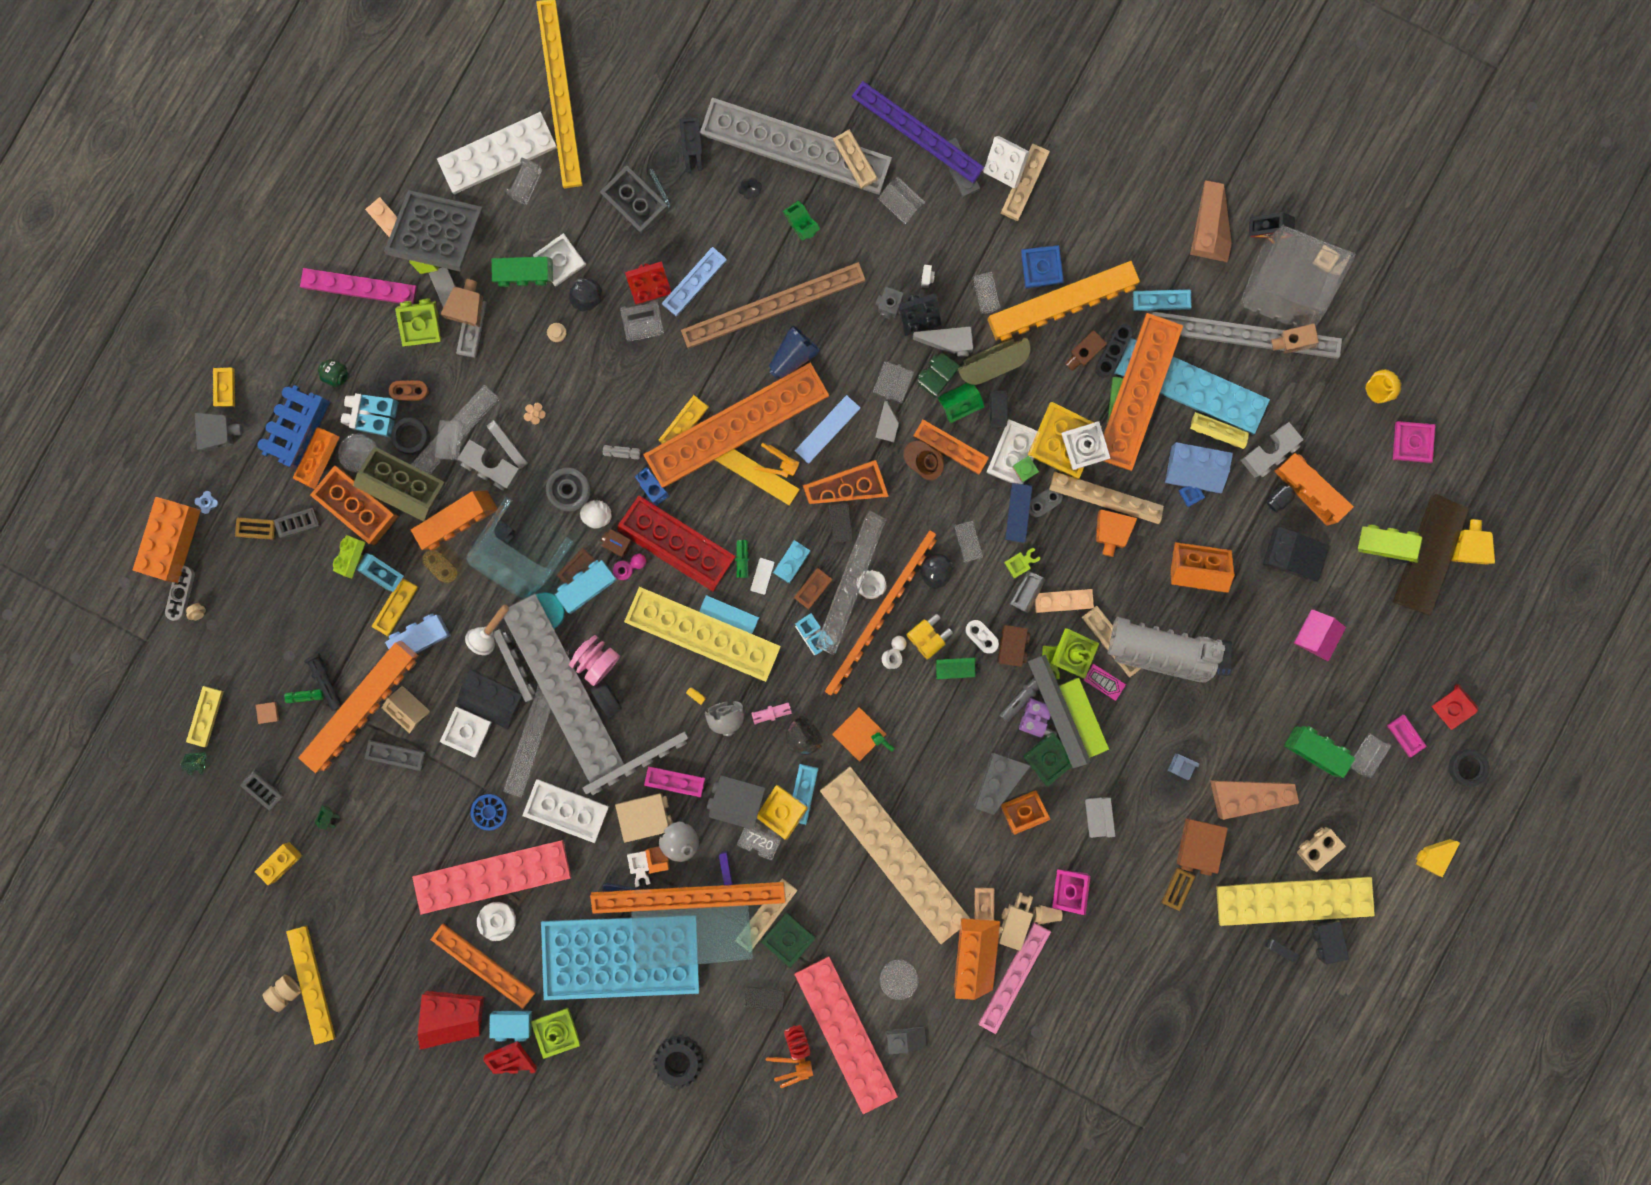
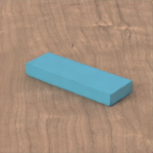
M1191 290L1133 291V311L1191 309Z
M707 595L699 611L750 634H753L759 617Z
M803 764L799 765L793 796L808 807L799 821L800 824L806 825L818 768Z

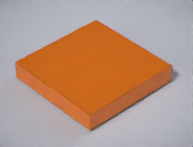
M858 707L832 735L860 762L876 745L871 736L880 732L884 737L886 733Z

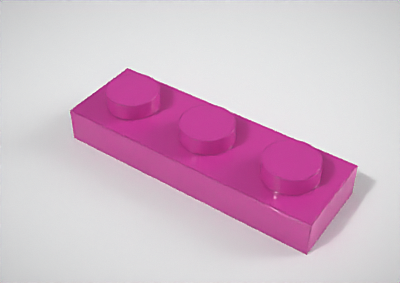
M648 766L644 786L701 797L705 778Z

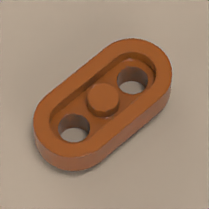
M395 381L389 387L390 396L397 401H421L429 393L427 385L422 381ZM402 388L403 393L398 395V389ZM418 388L422 389L421 394L416 393Z

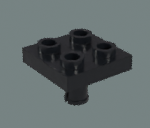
M935 293L921 298L918 295H912L909 297L908 302L898 305L905 336L942 325Z

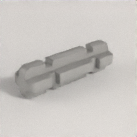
M604 445L603 447L604 456L640 458L641 451L637 448L630 449L618 446L613 448L609 445Z

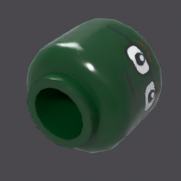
M328 359L325 363L322 362L318 368L320 380L332 387L344 385L348 379L349 373L346 366L336 360Z

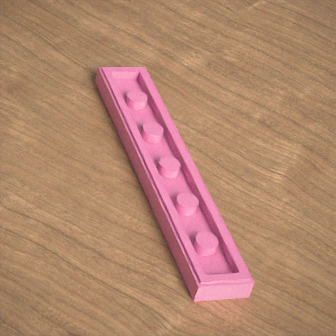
M1035 922L1032 923L1026 934L1021 951H1017L978 1023L980 1026L994 1034L997 1033L1051 933L1050 930Z

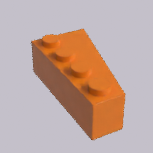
M1294 453L1290 455L1274 470L1326 526L1338 523L1354 507L1326 482L1315 469L1311 468L1299 454Z
M487 490L472 491L411 529V532L422 550L430 549L432 551L438 548L441 542L451 540L456 536L455 534L467 530L471 525L498 511V508Z

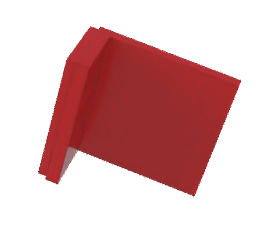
M1459 684L1454 686V691L1431 706L1451 730L1478 711V706Z

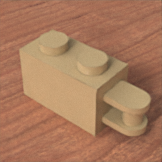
M1019 892L1015 905L1009 904L1008 908L1004 909L1002 914L1004 921L1002 927L999 928V944L1021 951L1033 917V913L1029 911L1033 899L1032 896L1026 897L1023 893ZM1020 903L1026 904L1025 909L1019 908Z

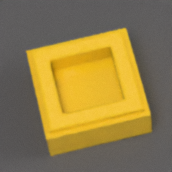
M693 687L689 688L686 692L700 705L706 700V697Z

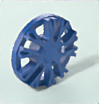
M493 794L480 796L471 807L472 821L483 830L489 831L499 828L507 818L505 802L502 798ZM486 797H488V802H489L488 805L486 804V800H485ZM492 798L498 800L495 805L491 802ZM480 800L484 804L483 808L476 805ZM501 803L502 807L497 809L495 806ZM479 809L481 813L474 812V810ZM499 810L504 811L503 816L498 815ZM481 815L483 818L478 822L475 816ZM495 817H498L501 820V822L499 823L495 819ZM484 820H487L486 825L482 826ZM490 820H493L496 826L490 827Z

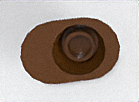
M922 441L910 442L905 447L904 459L906 464L923 478L935 480L942 474L944 458L939 451Z

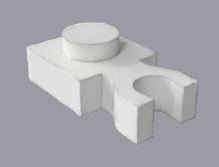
M645 851L628 854L630 873H636L635 887L640 886V878L646 880V885L650 884V878L646 874L649 868Z

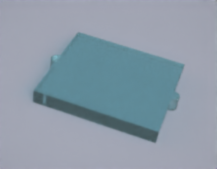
M653 169L649 170L660 196L670 207L668 198Z

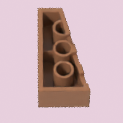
M1210 780L1218 818L1223 820L1299 804L1295 784Z

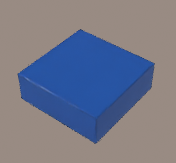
M1186 486L1179 490L1187 507L1205 498L1201 489L1197 487Z

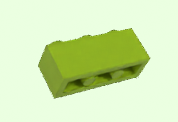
M1376 525L1362 527L1358 545L1359 552L1418 563L1422 545V537L1419 536V533L1408 531L1407 534L1399 533V530L1394 528L1381 530Z

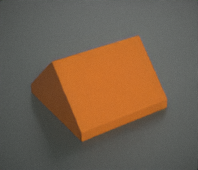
M1036 790L1001 805L1010 830L1014 835L1050 820Z

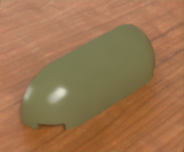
M1023 338L1022 341L1015 342L1014 339H1010L963 361L964 365L958 368L960 376L965 382L976 385L1021 366L1030 354L1029 340Z

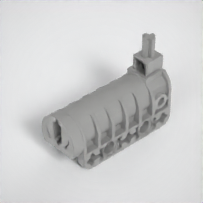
M1116 617L1108 655L1115 656V661L1121 664L1204 683L1215 676L1218 663H1221L1223 659L1225 645H1222V640L1219 639L1215 641L1211 638L1200 636L1194 639L1188 637L1187 633L1178 635L1174 634V631L1171 629L1165 632L1159 630L1158 626L1148 628L1145 627L1144 623L1139 625L1131 624L1129 619Z

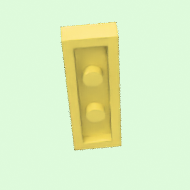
M1196 412L1190 429L1198 433L1227 442L1234 447L1244 449L1247 445L1249 432Z
M206 686L202 687L186 742L202 747L208 746L224 691Z

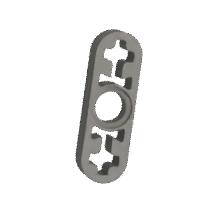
M493 420L489 423L487 428L519 469L526 466L528 462L497 422Z
M183 566L181 572L186 570L189 576L185 577L184 580L183 576H180L178 582L187 583V586L178 585L175 582H172L165 615L173 621L182 620L186 614L195 577L194 570L187 566ZM179 588L185 591V595L181 599H178L175 595L176 590ZM173 601L182 602V605H177ZM177 606V611H179V615H175L174 617V614L171 613L172 609H176Z

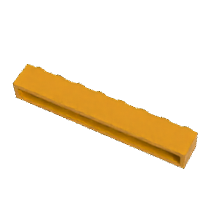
M1129 261L990 315L987 320L995 340L1001 339V341L1012 338L1011 334L1017 332L1019 334L1026 333L1030 330L1029 327L1035 325L1037 327L1044 326L1048 323L1047 320L1054 318L1056 321L1064 318L1065 313L1072 311V314L1083 310L1082 307L1086 305L1092 307L1101 303L1100 300L1104 298L1108 300L1113 299L1122 291H1125V293L1131 292L1136 289L1135 286L1140 281L1132 261Z

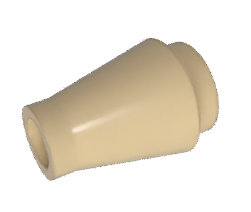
M1039 905L1033 908V921L1038 922V924L1062 921V910Z

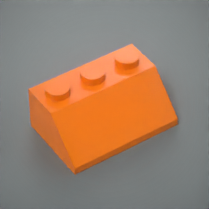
M1175 542L1171 564L1172 585L1229 592L1234 578L1232 550Z

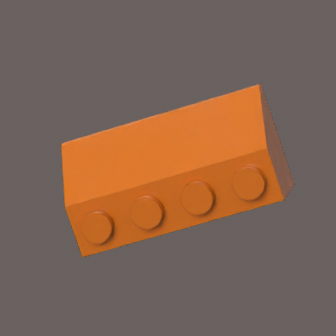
M961 918L954 982L955 999L975 1000L993 991L1000 921Z

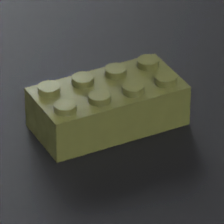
M374 446L359 469L353 486L424 521L440 495L444 481Z

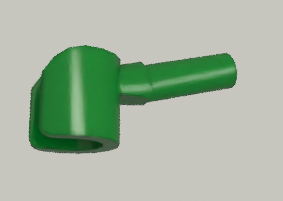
M880 732L871 736L876 746L882 743L890 751H894L895 748L884 739Z

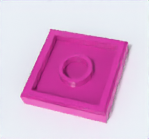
M1395 422L1393 460L1432 463L1435 424Z

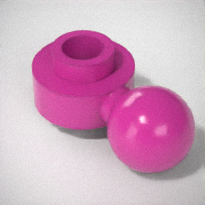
M635 554L631 562H617L613 568L614 576L619 580L629 579L633 575L634 568L641 569L646 565V558L642 554ZM621 567L625 568L624 574L620 573Z

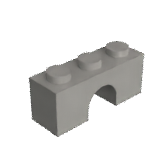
M1290 422L1284 424L1270 436L1275 443V451L1272 454L1264 452L1258 446L1241 459V462L1254 478L1260 475L1264 477L1271 471L1269 467L1274 463L1279 465L1286 459L1285 454L1289 451L1293 453L1301 447L1299 443L1303 441V438Z
M469 439L458 457V460L462 461L461 466L469 471L472 468L477 470L479 477L486 481L488 478L495 481L493 485L501 490L505 488L510 490L520 475L521 470L503 459L497 467L487 468L485 458L489 451Z

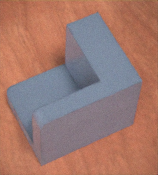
M1175 753L1168 771L1189 780L1195 767H1199V763Z

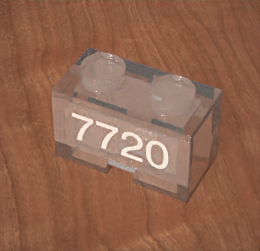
M756 822L753 830L744 827L737 846L750 852L752 848L758 850L759 856L772 861L782 838L778 837L779 835L771 829L768 832L761 829L762 825Z

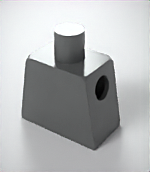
M195 413L197 450L207 452L233 445V436L243 434L242 424H232V419L228 416Z

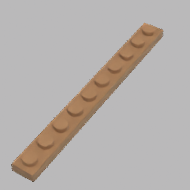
M858 262L682 329L681 332L689 349L865 282V277Z

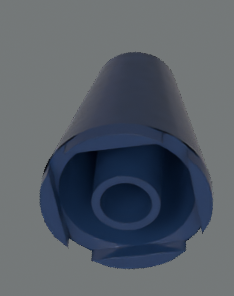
M794 325L787 332L769 364L771 368L769 372L777 379L778 377L783 378L820 352V349L814 342L803 335V332Z

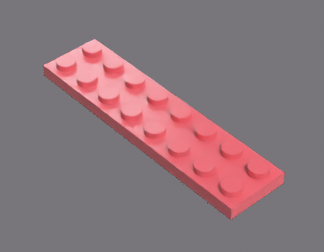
M561 840L416 875L412 878L420 914H425L572 877L564 842Z
M828 956L796 972L795 976L862 1113L865 1114L897 1098V1093L830 957Z

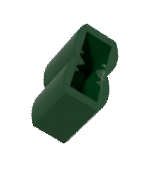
M941 353L939 356L936 354L929 362L931 364L930 368L927 371L923 369L917 377L919 379L918 385L934 398L941 393L960 367L944 353Z

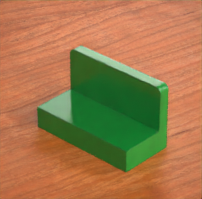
M966 383L938 397L950 423L984 408L980 392L974 384Z
M976 659L936 660L937 679L975 677Z

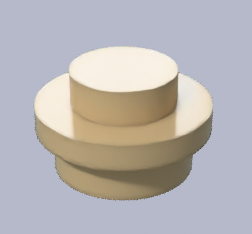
M553 323L548 327L547 335L551 341L561 342L566 337V329L560 323Z
M195 603L186 609V616L189 620H199L204 616L206 609L200 603Z

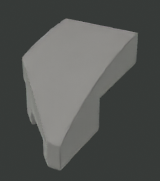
M885 401L876 438L894 442L899 422L888 401Z

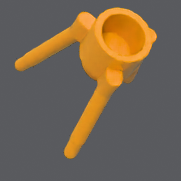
M761 444L766 450L783 460L780 468L783 470L758 466L754 467L755 470L782 475L786 478L788 474L794 475L799 465L798 461L788 457L772 445Z

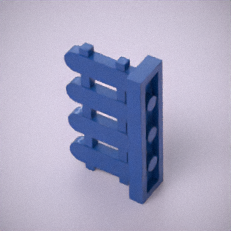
M294 385L293 388L285 387L282 390V396L287 401L285 405L278 404L274 407V413L279 418L276 423L271 421L266 424V430L271 435L268 440H259L258 448L263 450L262 455L267 457L269 454L280 458L278 462L297 470L330 401L311 392L309 396L299 392L300 388ZM293 402L304 406L301 413L290 409ZM285 419L296 423L293 430L282 426ZM277 436L287 440L285 448L275 444Z

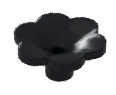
M756 178L744 179L741 181L738 191L746 199L757 197L762 189V184L757 182Z

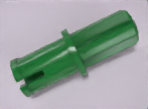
M737 540L736 578H749L748 561L750 559L748 558L747 540Z

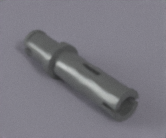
M1035 677L1022 687L1023 690L999 715L1006 723L1015 716L1031 697L1034 698L1036 696L1035 693L1039 690Z

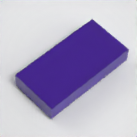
M721 852L719 859L724 885H733L728 852Z

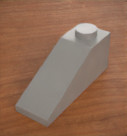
M971 327L913 333V340L950 354H957L958 357L968 356L973 351Z

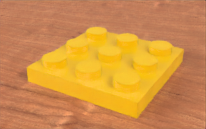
M1050 402L1028 452V456L1079 479L1084 467L1072 469L1061 433L1094 422Z

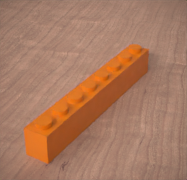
M402 640L395 642L298 758L315 773L322 770L326 771L332 764L330 762L332 758L339 756L344 750L342 746L346 742L349 743L356 736L354 732L358 727L362 728L367 723L368 719L366 718L369 714H374L379 709V702L389 697L392 693L390 689L404 679L403 674L406 670L410 671L417 662L415 660L419 655Z

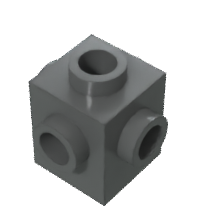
M885 287L883 295L878 296L875 304L878 306L877 312L880 313V316L891 319V317L895 318L897 313L900 314L898 305L902 304L901 301L904 293Z

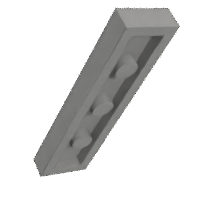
M501 629L494 631V638L525 702L535 699V689L531 683L528 684L525 678L528 676L523 666L520 667L517 661L519 656L516 650L511 649L509 645L511 639L506 631L503 632Z

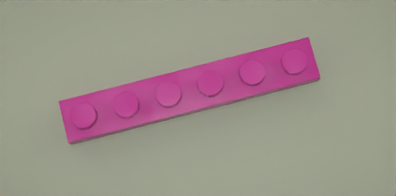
M303 268L300 287L304 289L393 303L411 301L412 304H415L417 286L306 268Z

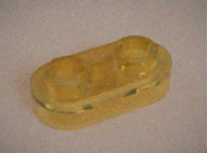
M432 550L424 554L423 564L441 582L450 583L455 580L457 576L455 567L440 552ZM431 556L435 557L434 563H430L429 558ZM447 569L449 574L444 577L443 571Z

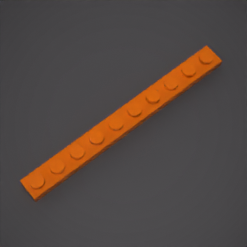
M932 531L927 533L825 690L826 693L829 695L838 693L842 687L840 681L843 677L847 678L853 670L850 667L854 660L858 662L863 652L860 650L864 644L868 646L874 637L871 635L875 628L879 630L885 621L882 619L885 612L889 614L895 605L892 601L896 596L900 598L904 592V583L906 580L910 582L916 572L913 569L917 564L920 566L926 558L924 555L926 549L931 550L937 541L934 539L935 533Z
M784 882L592 892L590 895L593 913L786 903Z

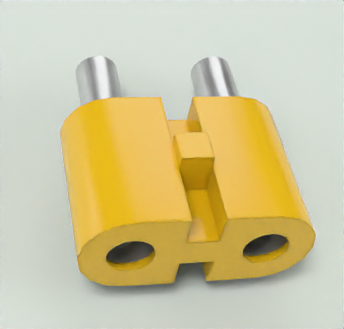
M935 614L928 621L923 619L906 634L926 659H930L944 647V641L953 634L949 628L940 636L938 633L936 634L932 626L941 619L938 614Z

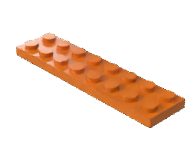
M1146 313L1103 434L1110 455V459L1104 460V462L1132 471L1183 325Z

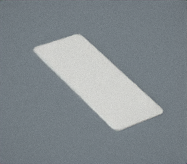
M763 558L759 559L751 591L763 595L766 593L774 566L773 561Z

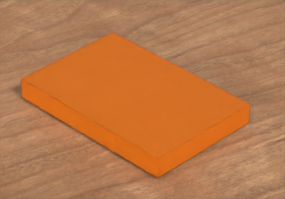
M317 427L293 479L315 489L340 437Z

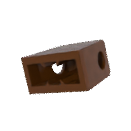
M1093 330L1071 351L1073 356L1065 364L1071 371H1074L1080 364L1084 367L1106 347L1107 343ZM1082 350L1088 352L1085 357H1081L1079 354Z

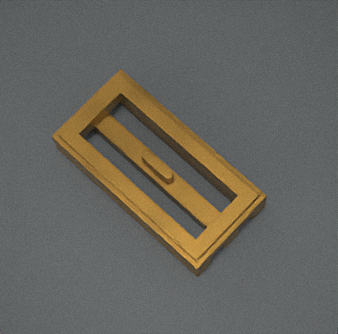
M236 519L235 537L275 540L276 528L274 520ZM241 522L270 524V528L241 526ZM240 530L265 531L270 533L269 535L240 533Z
M1176 867L1161 903L1180 911L1195 876ZM1181 873L1182 875H1181L1180 880H1179V882H1178V884H1177V886H1176V889H1175V891H1174V893H1173V895H1172V898H1171L1170 902H1168V899H1169V897H1170V895H1171V892H1172V890H1173V888H1174V886H1175V883H1176V881H1177V879H1178V877H1179V874ZM1187 876L1189 878L1180 896V899L1177 905H1174L1175 900L1179 894V891L1183 885V882Z

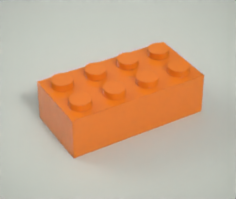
M334 466L310 496L368 544L375 546L399 516L378 498L354 487L355 479L342 468Z
M155 497L133 571L178 583L201 510Z

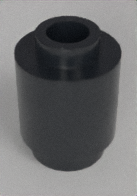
M1280 485L1268 497L1269 500L1266 501V504L1276 513L1279 510L1282 511L1295 499V491L1289 485Z

